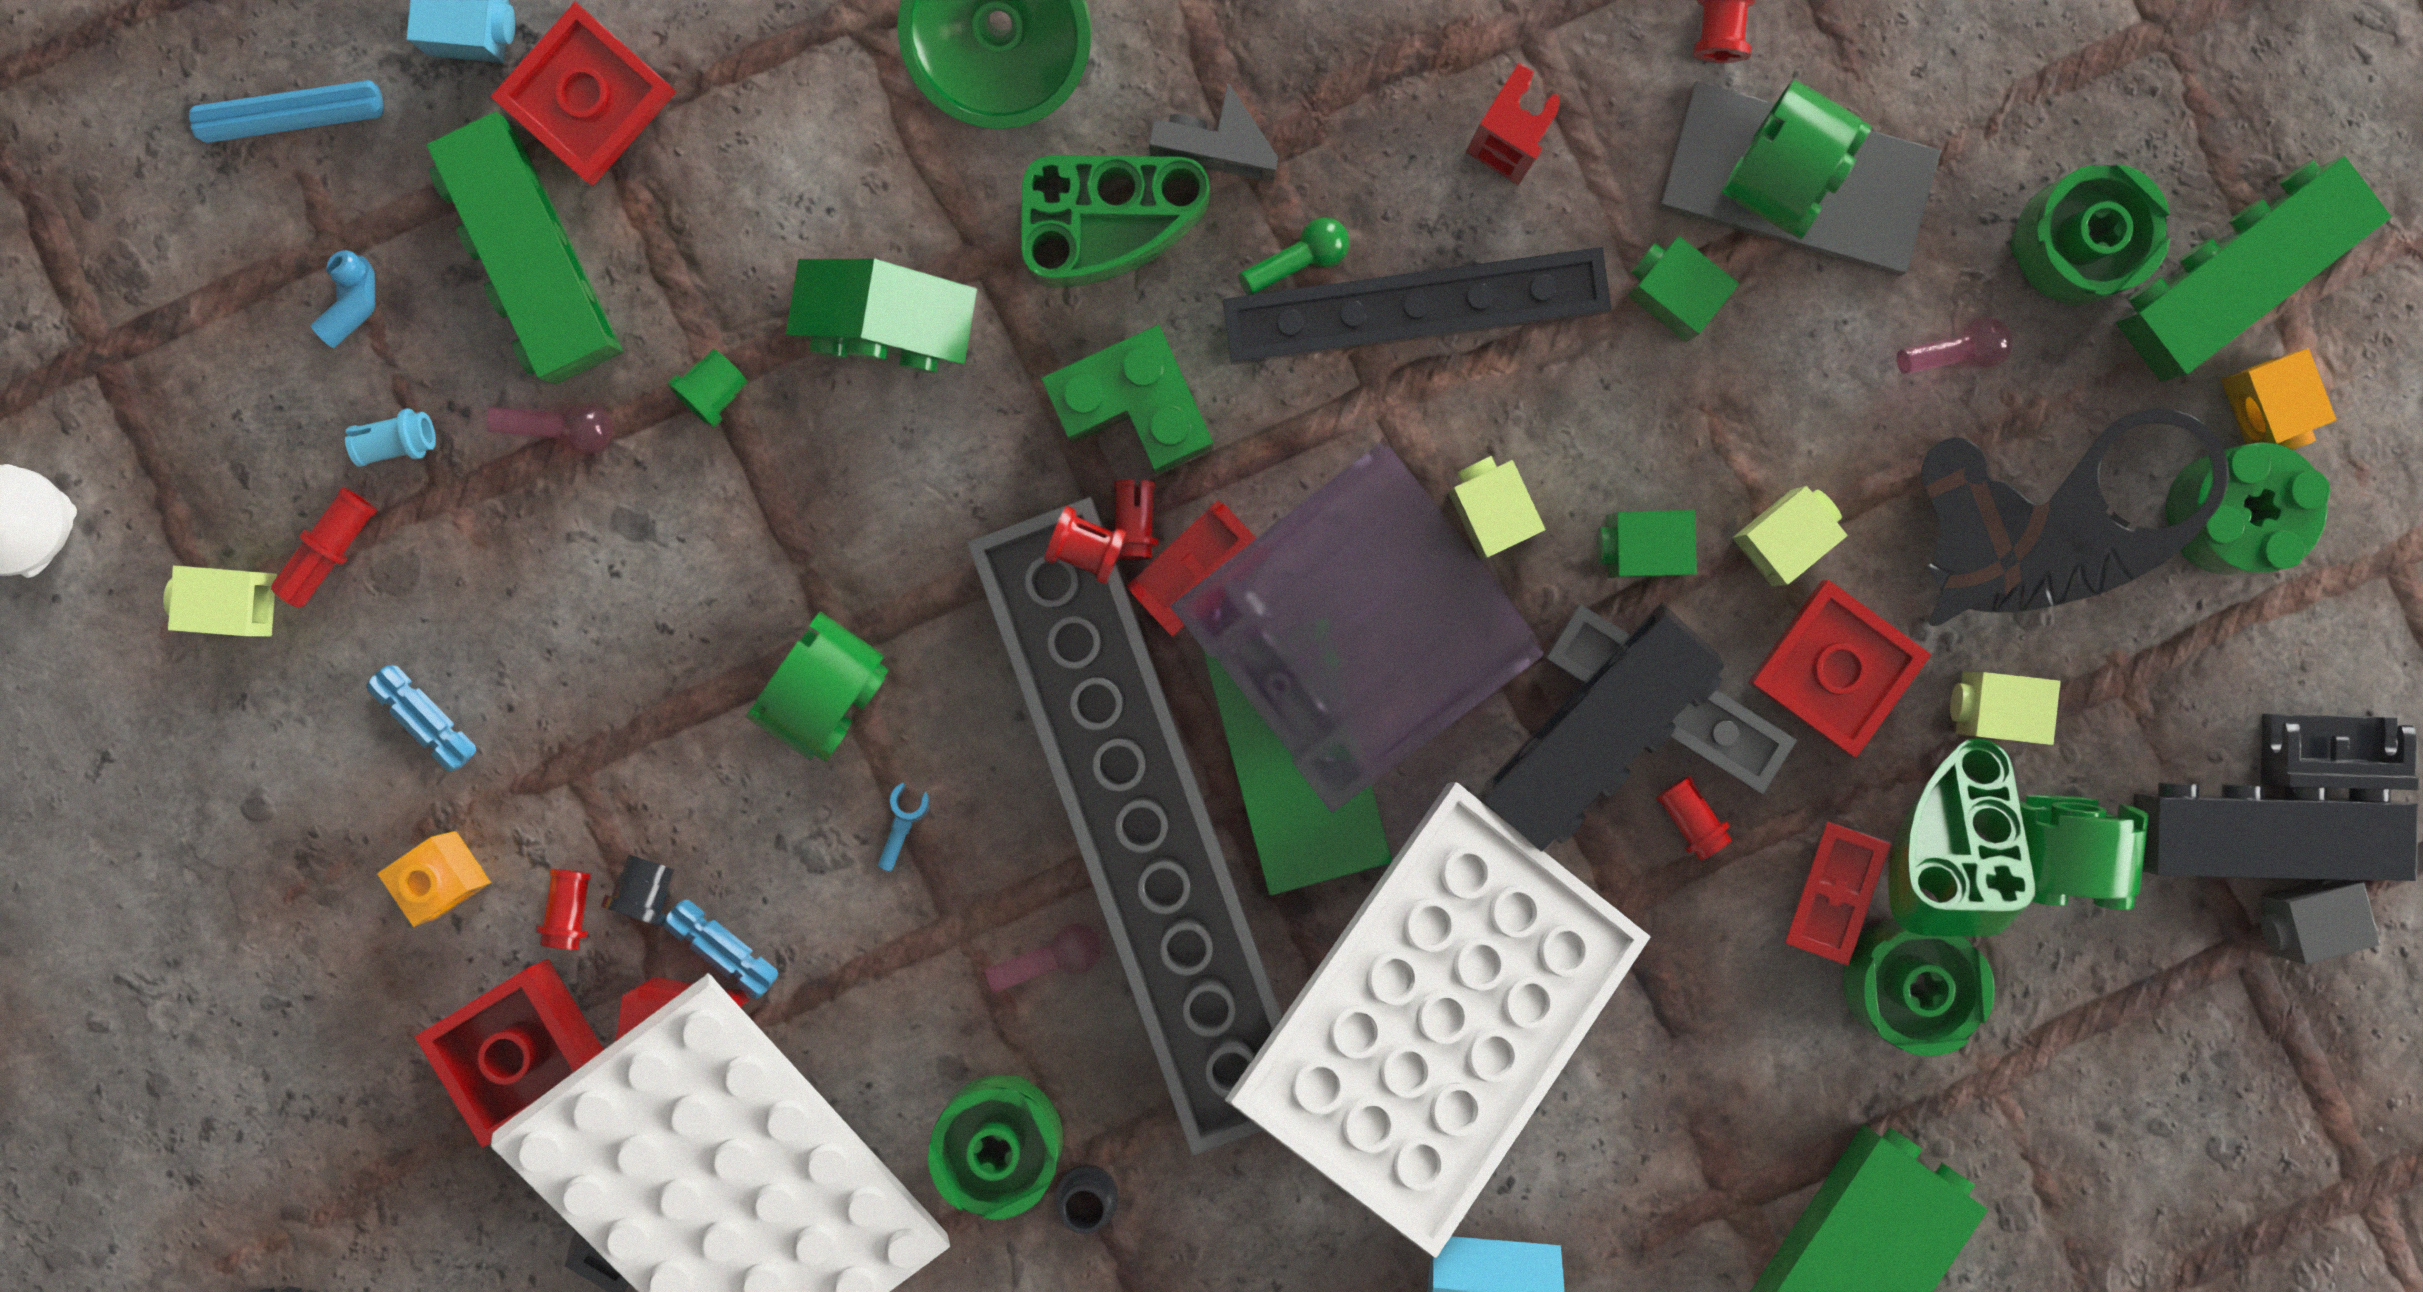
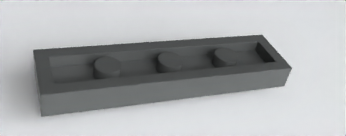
M1578 604L1543 658L1583 683L1629 634L1585 606ZM1718 690L1698 707H1694L1689 703L1672 720L1676 724V728L1669 737L1760 794L1765 793L1797 742L1796 739Z

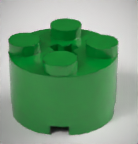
M1793 79L1791 84L1789 83L1758 128L1753 136L1754 140L1744 157H1740L1721 193L1787 234L1790 233L1801 240L1821 211L1822 206L1819 204L1827 192L1830 191L1835 194L1850 173L1857 160L1854 155L1865 141L1872 126L1844 107Z
M2115 164L2113 166L2090 165L2081 167L2044 187L2028 201L2019 216L2016 230L2011 236V252L2017 259L2027 280L2045 296L2070 306L2093 303L2141 284L2159 268L2166 257L2170 243V237L2167 238L2166 217L2170 215L2167 200L2159 187L2147 175L2131 166ZM2089 227H2091V229L2094 232V234L2091 237L2089 236Z
M2253 443L2224 449L2229 471L2224 498L2217 511L2199 533L2180 550L2181 554L2196 567L2219 575L2268 573L2295 567L2315 547L2323 533L2327 519V501L2331 493L2327 478L2322 473L2316 471L2303 456L2281 445ZM2208 454L2185 466L2174 479L2166 500L2165 513L2168 525L2176 524L2192 515L2205 500L2212 478Z
M820 611L809 625V627L820 634L818 635L810 629L806 631L745 717L807 760L811 761L814 756H817L826 763L853 722V720L844 715L852 703L863 710L885 680L889 669L880 663L884 657L882 653Z
M2026 795L2025 803L2019 799L2035 881V895L2031 902L2051 906L2068 905L2069 896L2093 898V904L2103 908L2115 910H2131L2134 908L2135 896L2140 893L2148 824V814L2145 811L2119 803L2118 816L2107 814L2105 808L2098 806V799L2077 796Z
M1894 918L1883 920L1869 929L1860 932L1849 965H1844L1843 969L1844 995L1851 1012L1860 1025L1893 1046L1914 1055L1939 1056L1959 1050L1970 1041L1967 1038L1975 1032L1980 1023L1985 1024L1994 1004L1995 985L1991 968L1982 953L1963 936H1926L1914 934L1902 928ZM1919 974L1925 977L1924 985L1915 986L1913 995H1911V984L1917 982Z
M991 1075L966 1084L948 1101L936 1121L931 1134L927 1159L930 1175L937 1190L952 1206L961 1211L964 1209L973 1214L980 1215L985 1219H1007L1027 1211L1043 1197L1056 1173L1063 1146V1130L1058 1112L1048 1096L1023 1076ZM989 1135H993L997 1141L1006 1140L1009 1143L1005 1156L1002 1157L997 1149H990L988 1151L984 1149Z

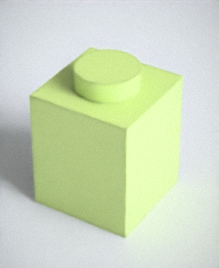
M1492 456L1457 472L1462 484L1449 490L1448 494L1480 560L1546 530L1513 460L1497 467Z
M1803 486L1787 492L1737 533L1733 539L1771 586H1781L1791 583L1848 535L1837 523L1842 519V515L1832 500L1820 490L1812 492L1808 486Z
M173 566L172 579L168 581L163 596L164 609L169 616L168 630L236 636H272L275 594L271 590V585L276 579L277 574Z
M1962 671L1961 683L1955 685L1950 701L1951 718L1953 721H1957L1955 734L2053 745L2060 681L1987 672Z

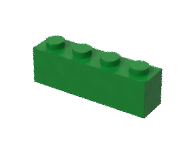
M495 111L426 144L435 163V166L428 169L431 180L446 203L454 202L463 221L462 224L456 226L458 236L470 257L475 261L481 259L491 281L484 283L485 292L501 318L509 317L518 336V339L512 341V348L525 372L530 376L536 374L537 378L558 385L624 353L516 126Z
M2346 156L2319 166L2312 159L2298 167L2279 182V185L2285 192L2269 204L2262 198L2243 209L2228 222L2234 229L2233 232L2218 243L2211 237L2198 244L2178 260L2183 267L2181 272L2168 282H2165L2162 276H2160L2128 298L2133 308L2119 318L2115 324L2160 382L2188 375L2392 218Z

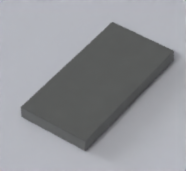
M1698 81L1694 83L1690 91L1658 208L1897 276L1907 273L1941 150L1870 130L1865 141L1854 155L1857 160L1850 173L1835 194L1830 191L1827 192L1819 204L1822 206L1821 211L1808 232L1800 240L1721 193L1740 157H1744L1754 140L1753 136L1775 103Z

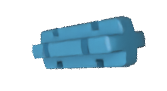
M387 665L377 671L366 685L367 691L381 705L386 703L391 706L389 713L423 748L429 746L434 750L431 756L445 770L451 772L463 767L475 754V745L461 731L457 733L451 730L454 723L419 688L414 690L409 687L412 681L399 667Z
M683 900L675 905L663 923L665 930L679 941L683 939L690 941L689 949L727 979L732 976L739 981L736 986L751 998L758 999L767 992L778 976L776 968L761 956L755 960L750 956L753 951L714 919L711 922H707L703 918L706 913L690 900Z

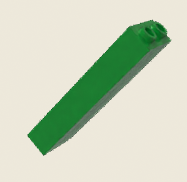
M1863 1124L1750 1292H1933L1988 1212V1209L1969 1196L1976 1185L1942 1162L1934 1172L1916 1159L1923 1149L1891 1127H1888L1884 1135L1881 1136Z

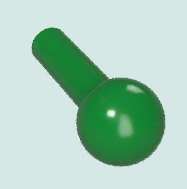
M1320 217L1312 220L1302 230L1298 243L1239 273L1238 279L1242 289L1247 295H1254L1310 264L1318 268L1336 266L1348 253L1350 246L1348 232L1339 221L1333 218Z

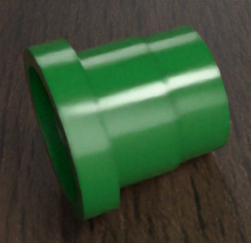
M712 349L682 378L675 374L666 384L692 413L710 428L714 429L723 420L719 414L736 398L735 395L748 381L726 357L717 350Z

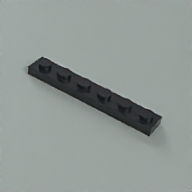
M1603 247L1225 298L1222 301L1231 365L1608 314L1611 311Z

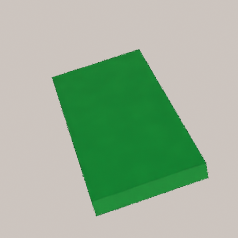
M1326 617L1203 650L1269 895L1279 894L1392 863Z

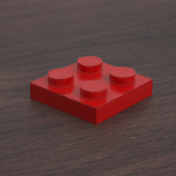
M575 1L490 97L593 187L676 94V91Z
M1821 580L1747 683L1849 757L1857 758L1932 654L1833 582Z

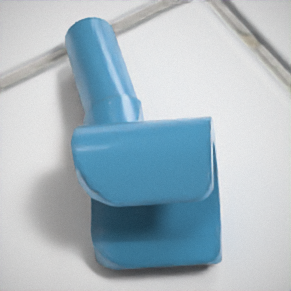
M905 783L895 787L890 797V805L895 813V817L878 863V867L887 871L893 870L912 823L925 817L930 807L929 796L925 791L921 806L917 811L913 813L901 811L899 800L904 793Z

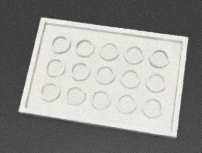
M1457 782L1447 783L1228 1094L1225 1101L1425 1253L1437 1258L1650 939V936L1544 851H1539L1514 827Z
M709 973L492 1133L491 1147L638 1292H890L950 1247L947 1232Z

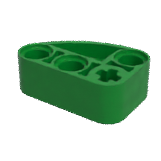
M1049 155L1040 157L1029 165L1024 172L1022 181L1021 251L1023 260L1032 277L1037 282L1052 288L1089 285L1107 281L1131 272L1157 258L1177 243L1203 217L1208 209L1210 200L1208 175L1200 164L1184 157ZM1118 177L1127 179L1135 187L1134 194L1128 202L1115 206L1101 199L1099 196L1100 190L1105 182ZM1059 178L1063 189L1069 190V192H1059V202L1047 203L1043 192L1038 189H1048L1047 180ZM1180 178L1190 180L1199 190V194L1194 202L1181 207L1172 205L1163 196V191L1167 184ZM1049 240L1062 241L1070 248L1069 257L1066 262L1054 269L1043 268L1035 260L1038 248Z
M1981 738L1969 739L1959 745L1942 762L1907 810L1896 833L1889 862V906L1897 923L1911 933L1926 936L1989 937L1999 935L2023 912L2035 895V881L2012 764L2008 754L1999 745L1990 740ZM1966 774L1974 777L1978 783L1971 780ZM1975 831H1978L1985 835L1990 842H1987L1980 838ZM1920 888L1926 889L1929 892H1931L1937 898L1938 902L1932 901L1929 898H1927L1921 892Z

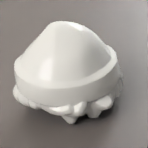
M10 464L0 465V576L22 574L24 577L30 578L45 569L64 546L73 527V519L76 517L77 509L70 499L60 492L48 479L34 471Z

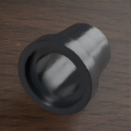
M628 854L612 895L605 894L600 907L662 927L666 914L661 913L669 891L668 886L674 869Z
M1080 1165L1066 1172L1061 1178L1055 1194L1056 1208L1064 1224L1070 1230L1079 1234L1093 1233L1107 1224L1114 1216L1119 1200L1118 1187L1113 1177L1106 1170L1095 1165ZM1078 1191H1090L1101 1199L1103 1208L1093 1216H1081L1072 1210L1068 1199Z

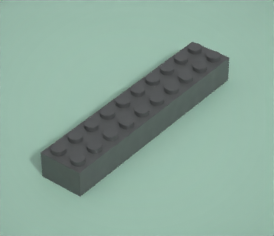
M1090 497L1067 505L1076 509V517L1103 527L1094 501ZM1064 506L967 543L1192 1155L1195 1156L1263 1131L1261 1127L1235 1109L1225 1099L1283 1018L1117 563H1115L1105 585L1096 581L1095 574L1059 559L1054 564L1044 561L1053 532L1066 507Z

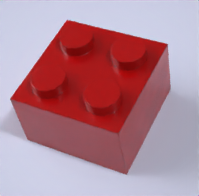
M549 958L526 968L414 1036L481 1148L492 1142V1133L604 1051Z

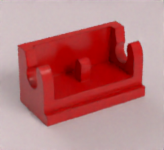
M1518 62L1479 124L1466 150L1467 154L1518 186L1543 148L1538 143L1559 109V96L1557 94H1553L1546 100L1543 111L1538 115H1531L1528 110L1521 109L1520 97L1527 93L1534 71Z
M1217 500L1141 573L1131 580L1126 587L1163 628L1174 637L1259 558L1267 548L1224 503Z
M1827 821L1784 943L1848 966L1891 843Z

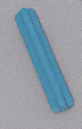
M365 80L196 105L189 110V120L194 137L202 142L210 143L379 118L384 113V103L379 86L375 85L372 81Z

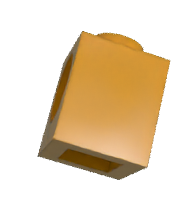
M2309 348L2275 357L2221 378L2222 385L2246 445L2272 443L2294 450L2316 441L2313 433L2314 429L2337 421Z
M457 831L428 838L377 873L413 927L442 917L491 883Z

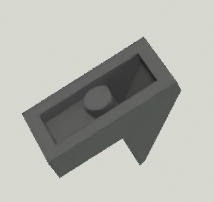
M1227 83L1218 131L1207 130L1206 121L1188 115L1172 114L1170 115L1169 122L1154 119L1149 141L1150 156L1189 158L1200 164L1203 169L1274 183L1278 156L1229 83Z

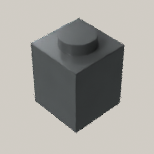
M2319 879L2260 895L2265 913L2260 919L2261 931L2266 943L2275 951L2277 957L2308 965L2381 945L2364 882L2345 879Z

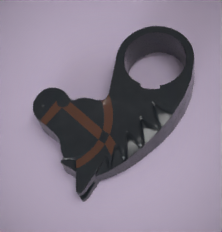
M2164 408L2136 411L2118 419L2106 428L2052 498L2042 505L2030 500L2012 484L1994 480L1991 476L1990 463L1985 451L1971 440L1953 437L1937 443L1929 449L1921 468L1922 481L1933 503L1940 525V537L1935 548L1934 562L1926 568L1941 589L1942 594L1932 612L1929 624L1931 626L1942 625L1967 609L1994 613L2022 612L2065 604L2092 597L2127 584L2162 565L2193 540L2217 511L2224 498L2229 471L2226 454L2220 441L2204 423L2186 413ZM2146 424H2169L2189 432L2202 444L2211 463V485L2201 506L2186 519L2170 526L2157 528L2137 525L2133 530L2127 528L2130 522L2124 520L2115 512L2110 516L2106 512L2110 506L2102 494L2099 476L2103 457L2111 444L2125 432Z

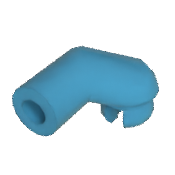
M348 250L336 252L328 260L326 271L335 282L337 301L310 325L318 337L332 348L339 345L371 316L375 310V271L365 257L357 256Z

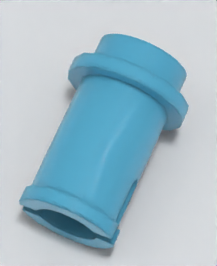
M408 408L401 410L397 418L361 426H349L345 431L348 435L345 437L348 455L352 462L359 467L408 455L412 459H420L425 456L426 450L433 449L436 444L435 430L429 416L425 412L415 413L412 409Z

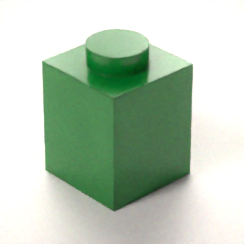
M1677 236L1664 249L1656 243L1649 248L1630 272L1639 281L1627 296L1684 342H1688L1701 333L1739 283L1681 236Z
M1695 510L1615 512L1606 515L1607 527L1598 528L1597 557L1600 565H1608V578L1678 577L1697 574Z

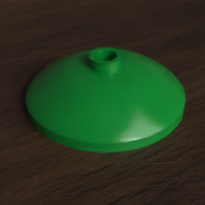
M901 0L898 10L897 31L899 47L906 68L917 87L943 112L964 123L989 129L1016 128L1037 122L1057 110L1074 92L1082 78L1090 55L1092 28L1086 0ZM995 11L1006 13L1011 19L1012 26L1007 30L995 28L990 21V14Z

